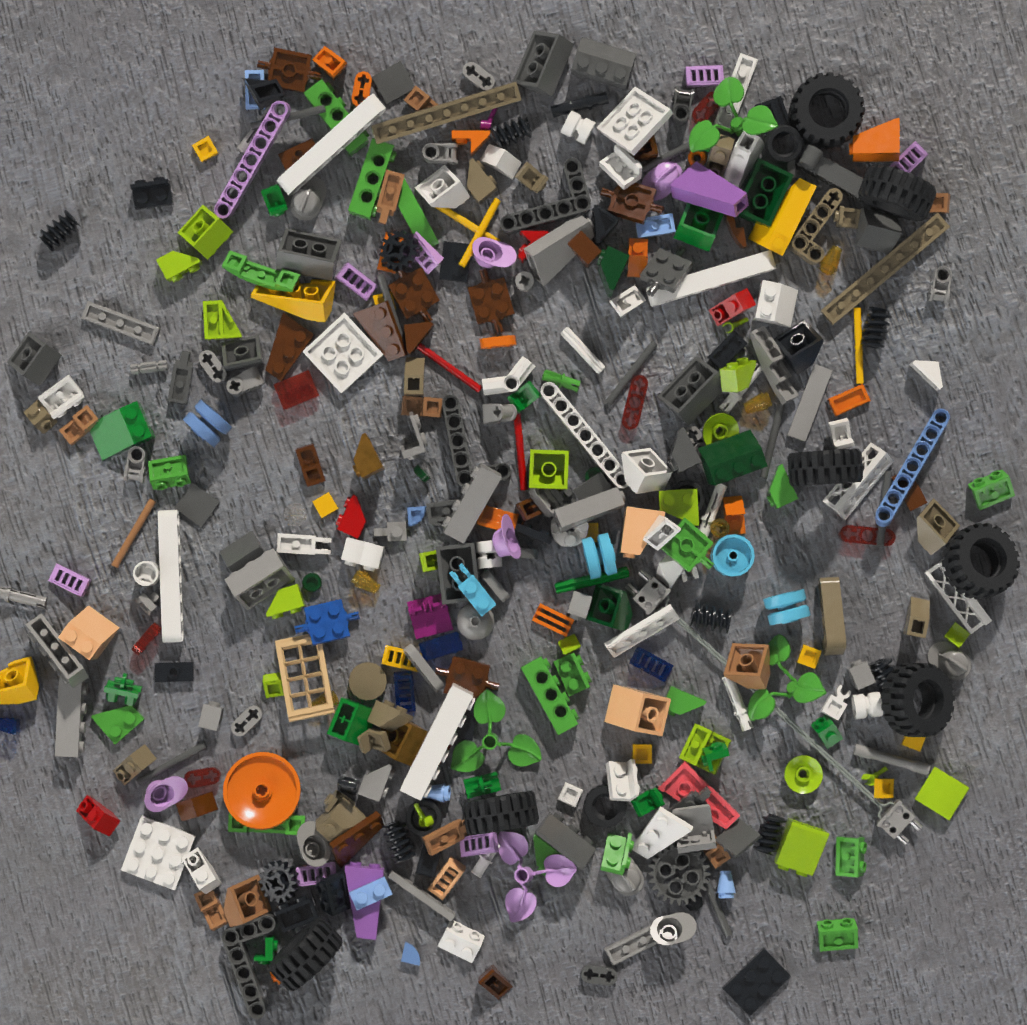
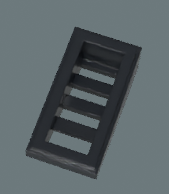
M341 776L338 779L337 789L344 793L356 795L360 781Z

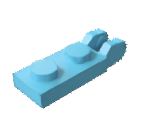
M461 563L459 565L460 570L468 577L464 582H461L459 576L453 570L449 574L482 617L497 604L475 576L471 575Z

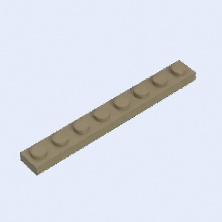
M512 82L370 126L375 143L380 144L521 101L517 82Z
M936 213L820 312L831 325H834L950 228V226L939 213Z

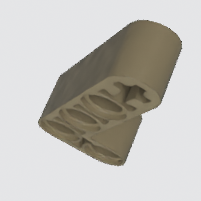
M837 188L829 189L790 242L791 251L810 265H816L824 258V250L813 242V239L843 199L842 192ZM834 194L836 196L835 200L830 204V206L827 205V202ZM818 209H823L826 212L825 218L818 216ZM806 225H813L815 232H807ZM795 240H801L804 243V247L801 249L797 248L794 244ZM811 251H816L819 253L818 260H814L810 257Z
M839 577L819 578V595L824 633L822 640L823 655H843L846 650V634Z

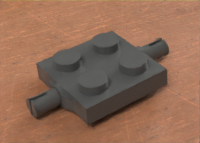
M679 246L675 253H670L661 248L658 249L640 274V279L651 285L646 292L647 295L653 297L658 289L667 290L671 293L676 291L693 267L692 261L682 258L686 252L684 246L683 248Z

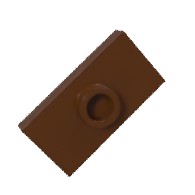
M313 138L278 154L285 170H288L315 145Z

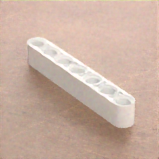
M375 94L368 96L277 179L278 184L288 196L296 193L386 111V107Z
M769 250L686 275L674 293L658 289L653 297L651 295L647 296L650 306L654 307L777 269L772 251Z
M552 382L544 383L541 386L540 394L549 407L611 483L618 487V489L628 487L627 483L621 486L616 482L617 476H624L623 467L559 388ZM545 387H552L554 394L546 396L543 392ZM557 402H565L566 409L558 411L555 406ZM570 416L578 418L579 422L576 426L569 425L568 418ZM582 431L590 433L591 437L588 441H583L580 438ZM596 445L603 449L600 456L592 453V448ZM605 461H613L615 468L612 471L606 470L604 467Z
M159 510L158 540L163 643L183 642L179 511Z

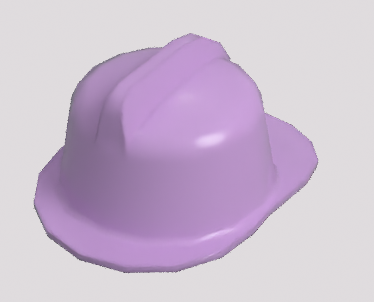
M666 161L649 171L641 184L657 189L654 201L662 200L671 193L670 184L683 173V170L677 163Z
M479 237L472 244L473 257L484 268H492L494 266L509 267L517 259L516 251L507 243L487 237Z
M504 514L501 528L495 531L493 535V546L499 557L512 556L515 559H519L521 550L510 516Z
M179 776L151 782L146 789L145 806L152 812L165 810L185 797L188 791L187 782Z

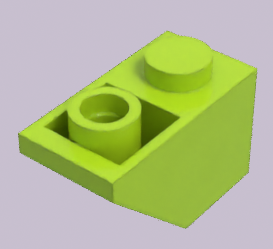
M171 251L156 259L166 280L169 282L173 281V283L183 278L182 275L188 272L191 274L200 269L199 266L203 264L199 258L176 251Z
M746 357L738 358L737 362L727 363L726 367L719 369L722 392H740L749 387L756 367V360H748Z
M299 584L279 589L266 612V616H272L274 620L283 617V613L290 611L291 614L302 611L301 607L305 606Z

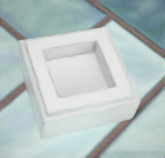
M565 782L558 800L575 808L583 790Z

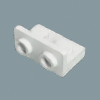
M630 759L627 762H607L606 772L610 800L631 802L638 797L640 786L637 781L638 769L635 765V759Z

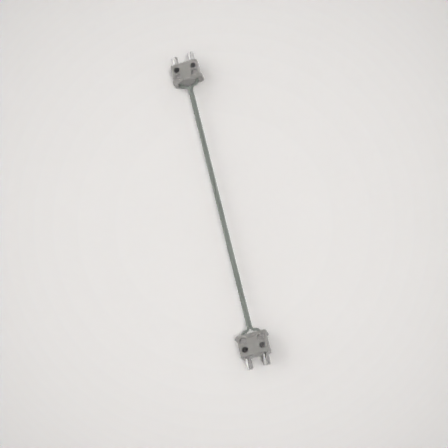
M641 569V572H638V574L647 583L639 591L630 583L627 584L629 587L625 586V589L634 596L633 600L649 615L652 611L658 612L664 608L655 609L665 597L667 598L665 607L668 606V594L671 589L665 587L654 575L651 577ZM653 582L658 583L656 588L652 587ZM640 596L645 598L643 602L639 601ZM681 618L676 621L726 667L727 660ZM750 689V690L755 693V692H756L757 690H759V689ZM775 705V713L879 807L878 820L876 821L878 827L883 828L893 839L898 838L904 845L909 840L901 832L909 823L917 831L920 829L916 825L922 829V825L914 819V814L902 804L900 799L883 804L877 798H874V795ZM891 804V806L880 816L882 812V807H887ZM908 813L907 817H903V814Z

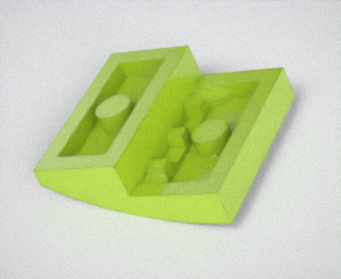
M695 723L679 758L716 775L724 757L711 761L714 771L710 772L707 766H703L701 756L704 753L702 748L709 747L715 742H725L727 748H729L732 740Z
M934 766L915 800L950 821L970 788Z

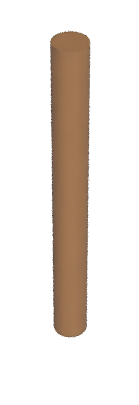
M149 498L113 560L112 566L119 567L156 501Z

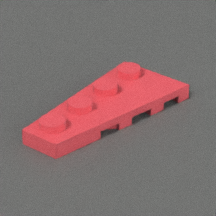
M684 761L658 789L680 801L689 792L696 790L699 793L707 786L712 793H710V797L705 801L710 805L712 820L727 830L740 817V814Z

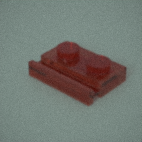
M309 370L273 384L284 411L320 396Z

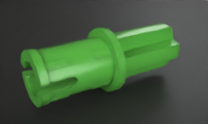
M545 370L542 375L543 381L552 382L558 385V388L564 387L575 392L578 391V386H580L581 382L580 380L565 376L564 373L561 375L550 370Z

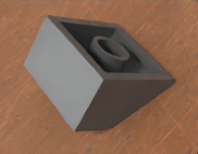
M28 332L7 363L24 377L40 386L47 379L52 368L57 365L62 355Z

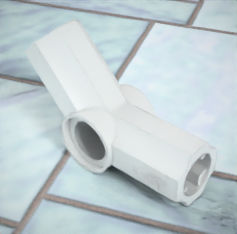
M522 356L507 376L482 379L484 396L516 392L536 366ZM509 379H514L517 382V386L509 389L506 386V382Z

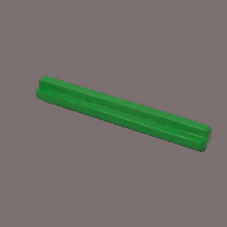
M626 566L617 568V574L607 575L603 571L601 572V577L596 579H590V575L557 582L554 585L555 590L559 594L627 578L630 575L629 569Z

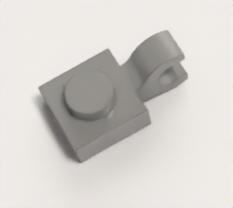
M406 521L387 522V528H374V536H387L388 542L407 541Z

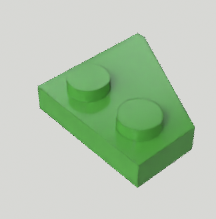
M125 706L91 716L115 745L145 719L134 706Z

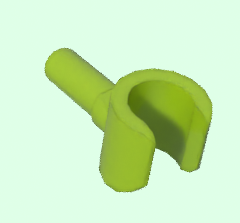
M745 317L733 323L725 322L723 324V327L727 324H730L732 326V329L726 332L727 334H730L734 331V328L738 327L743 323L748 322L749 320L747 317Z
M885 766L874 774H863L861 779H868L864 785L874 786V778H878L888 769Z
M415 803L414 807L420 817L419 825L421 827L433 825L434 820L432 816H425L419 804Z

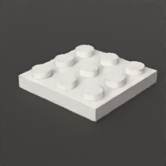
M634 87L596 128L601 134L632 155H635L673 115V112L645 92Z
M345 313L302 351L341 394L383 356V353Z
M142 815L121 870L176 890L185 867L182 857L191 851L196 835Z

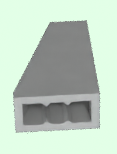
M578 214L524 248L534 279L543 286L546 285L576 255L568 246V243L580 231L590 240L594 237L592 230L594 226L589 218Z
M618 487L557 508L553 512V518L559 532L562 533L623 508L626 497L622 490L619 491Z

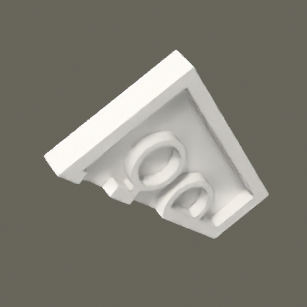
M660 806L635 841L633 851L649 859L691 832L693 826Z

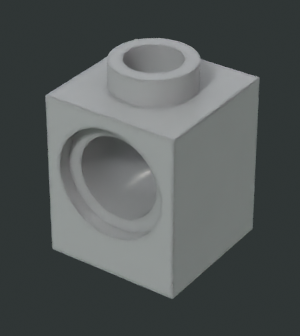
M858 659L850 663L851 666L847 668V671L856 690L876 683L867 661Z
M209 701V704H203L198 727L214 731L220 729L224 707H220L221 703Z

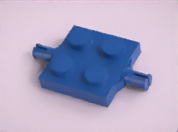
M339 599L304 607L306 615L305 624L294 626L296 634L307 631L314 646L350 637L349 621L360 619L358 611L347 614L343 608L342 600Z

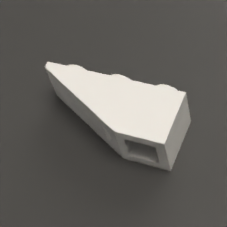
M743 130L733 148L723 178L738 188H741L765 146V143L759 136L747 134Z

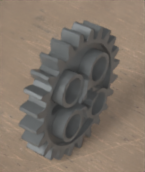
M671 844L669 850L667 848L663 849V854L661 852L657 853L658 859L652 857L656 863L655 865H649V867L654 869L653 872L648 873V875L653 876L649 883H655L652 890L658 889L657 897L663 894L664 902L670 898L671 905H673L675 900H677L678 906H681L682 900L685 901L686 905H689L690 898L696 902L695 895L702 897L701 889L707 891L703 885L704 883H710V881L706 880V876L711 875V873L706 872L710 865H704L707 858H700L702 855L701 851L697 854L695 851L678 854V849ZM682 855L688 858L686 866L678 864V858ZM664 865H669L672 869L671 874L668 876H664L661 872ZM695 865L693 869L682 874V879L676 877L667 884L664 882L666 879L676 875L677 869L683 871L689 866ZM691 872H695L698 875V880L695 883H690L687 879L688 874ZM674 882L681 884V890L678 893H674L671 890V885Z

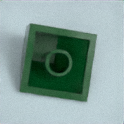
M597 584L586 620L626 631L629 628L633 615L626 591Z

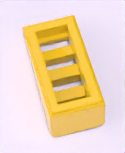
M385 646L381 664L418 672L415 667L411 666L409 659L407 665H403L405 654L402 648ZM391 650L394 651L392 662L388 661ZM398 652L402 653L400 663H396Z

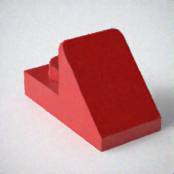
M520 231V234L529 242L528 245L549 233L548 231ZM526 243L518 250L517 258L522 263L527 260L524 248L528 246Z

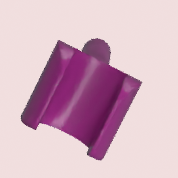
M498 108L492 109L488 121L481 120L480 130L490 131Z

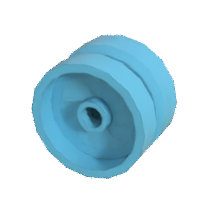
M608 533L597 536L598 547L595 546L592 537L581 539L590 579L601 577L600 565H603L607 575L617 574L616 556Z
M732 534L723 536L714 543L710 558L711 562L714 563L713 567L722 575L733 577L748 572L753 565L755 554L750 541L743 536ZM731 552H735V559L730 558L729 554Z
M804 589L763 599L765 609L778 608V611L768 614L769 625L787 624L811 615L809 606H796V603L803 602L806 599Z

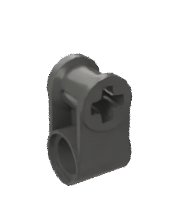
M675 86L672 121L676 125H684L688 121L694 89L683 90ZM682 111L686 117L680 119L676 116V112Z

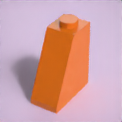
M895 118L854 135L853 143H849V155H853V162L899 161L900 118Z

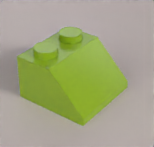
M202 205L177 233L208 260L228 240L233 231L219 217Z
M530 449L529 488L568 489L569 451Z

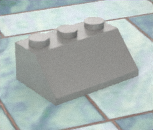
M273 548L265 551L254 561L248 562L240 570L232 572L224 580L234 597L248 611L296 579Z

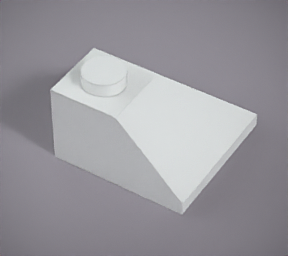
M446 165L415 187L417 192L431 207L457 208L470 198L461 181Z

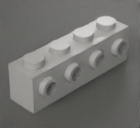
M482 463L478 467L475 466L470 474L472 479L469 484H464L461 490L463 495L460 500H455L451 508L453 510L451 516H446L442 524L444 527L443 533L463 544L502 478L501 473Z
M42 613L25 624L30 632L27 634L33 643L38 642L40 645L38 650L44 657L48 656L51 659L48 661L54 671L58 669L61 672L59 677L65 685L69 683L74 688L89 677L66 644L58 638L59 635Z
M61 678L59 679L55 756L80 757L81 753L85 751V742L82 741V734L86 732V722H83V716L87 713V703H84V698L88 694V684L85 683V680L72 688L69 683L65 685Z

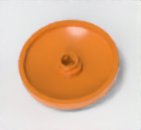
M256 752L242 757L230 768L223 785L224 802L231 816L240 824L256 830L271 829L286 822L295 812L301 796L300 780L293 766L283 757L269 752Z

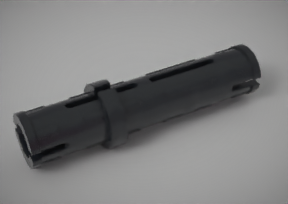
M606 92L591 96L588 94L581 99L551 106L553 118L570 114L571 111L592 110L593 107L609 104Z

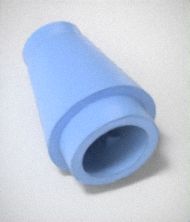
M445 783L432 785L426 799L443 803L450 801V785Z
M720 871L717 888L719 898H734L736 891L731 871Z

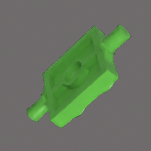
M683 518L677 525L681 528V531L661 549L687 572H690L700 562L710 569L714 563L706 557V554L714 542L689 520Z

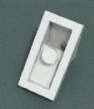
M634 285L609 302L619 316L623 318L630 311L644 303L646 299Z

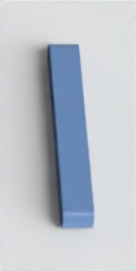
M945 409L934 411L875 514V522L878 526L887 527L891 524L941 438L950 419V415ZM937 416L944 417L945 422L939 423L936 421L935 418ZM933 432L936 437L929 439L926 433ZM923 448L927 453L919 455L916 450ZM913 464L917 467V470L910 471L907 466ZM904 480L908 486L902 488L898 485V482ZM894 496L899 502L892 504L888 499ZM886 513L889 519L881 520L879 514Z

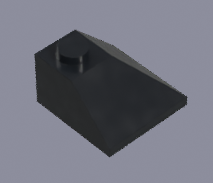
M805 319L774 338V341L785 355L784 359L797 375L814 364L824 342L822 337Z

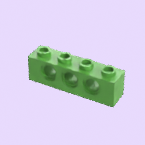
M321 79L306 90L304 95L313 107L322 105L321 102L324 98L332 100L330 105L325 106L326 112L319 114L330 130H332L349 113L344 108L346 107L344 101L340 97L336 98L333 94L335 90L329 82L325 83ZM342 113L343 118L340 121H335L333 119L334 114ZM366 130L345 148L351 157L369 144L367 138L369 134Z
M372 138L348 209L349 214L370 221L372 216L376 217V204L381 192L386 169L390 170L388 169L390 162L394 163L397 152L394 151V145L386 142L376 144L375 139ZM377 158L385 160L382 166H376L374 161ZM371 176L379 178L376 184H370L368 179ZM365 194L373 196L372 200L368 203L362 201V197Z
M540 656L522 666L521 669L554 729L560 735L578 725L577 720L579 716L575 709L570 710L567 704L570 702L567 694L560 692L558 686L561 684L557 676H552L549 672V669L552 667L547 658L542 659ZM540 672L547 674V681L544 683H539L536 680V676ZM549 689L557 692V696L553 700L546 698V692ZM558 706H563L566 709V714L562 717L555 714V709Z

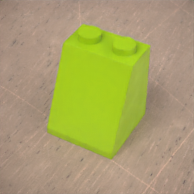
M788 818L774 862L778 864L777 868L789 871V868L796 870V874L807 877V875L813 876L828 840L829 833L824 829Z

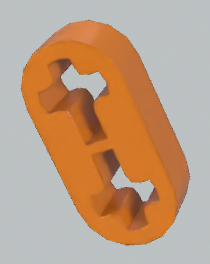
M365 71L359 72L354 80L352 103L355 107L359 105L355 98H359L360 92H363V99H366L371 94L372 78ZM363 76L369 81L364 84V89L361 88V82L358 81Z
M516 335L479 339L480 349L517 345Z

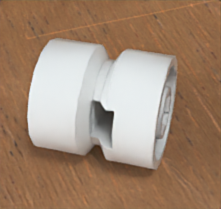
M571 111L561 133L568 137L574 136L576 141L585 145L596 122L588 118L582 119L580 114Z
M492 540L475 542L476 553L480 554L477 558L478 569L503 567L502 557L498 556ZM490 553H491V554H492L491 559H487V555H486V554H490Z
M151 561L138 563L133 570L135 581L142 586L157 584L160 581L159 565Z
M880 692L868 693L866 697L864 694H854L851 696L855 719H864L868 714L871 717L883 716Z

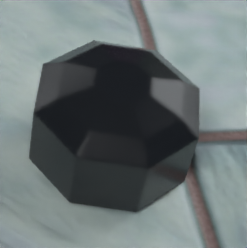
M695 895L696 902L690 898L689 905H686L685 901L684 905L690 911H698L703 906L702 897Z

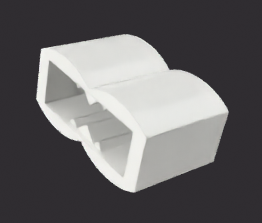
M347 537L341 560H345L344 564L356 567V564L364 565V570L374 572L375 569L380 568L385 547Z

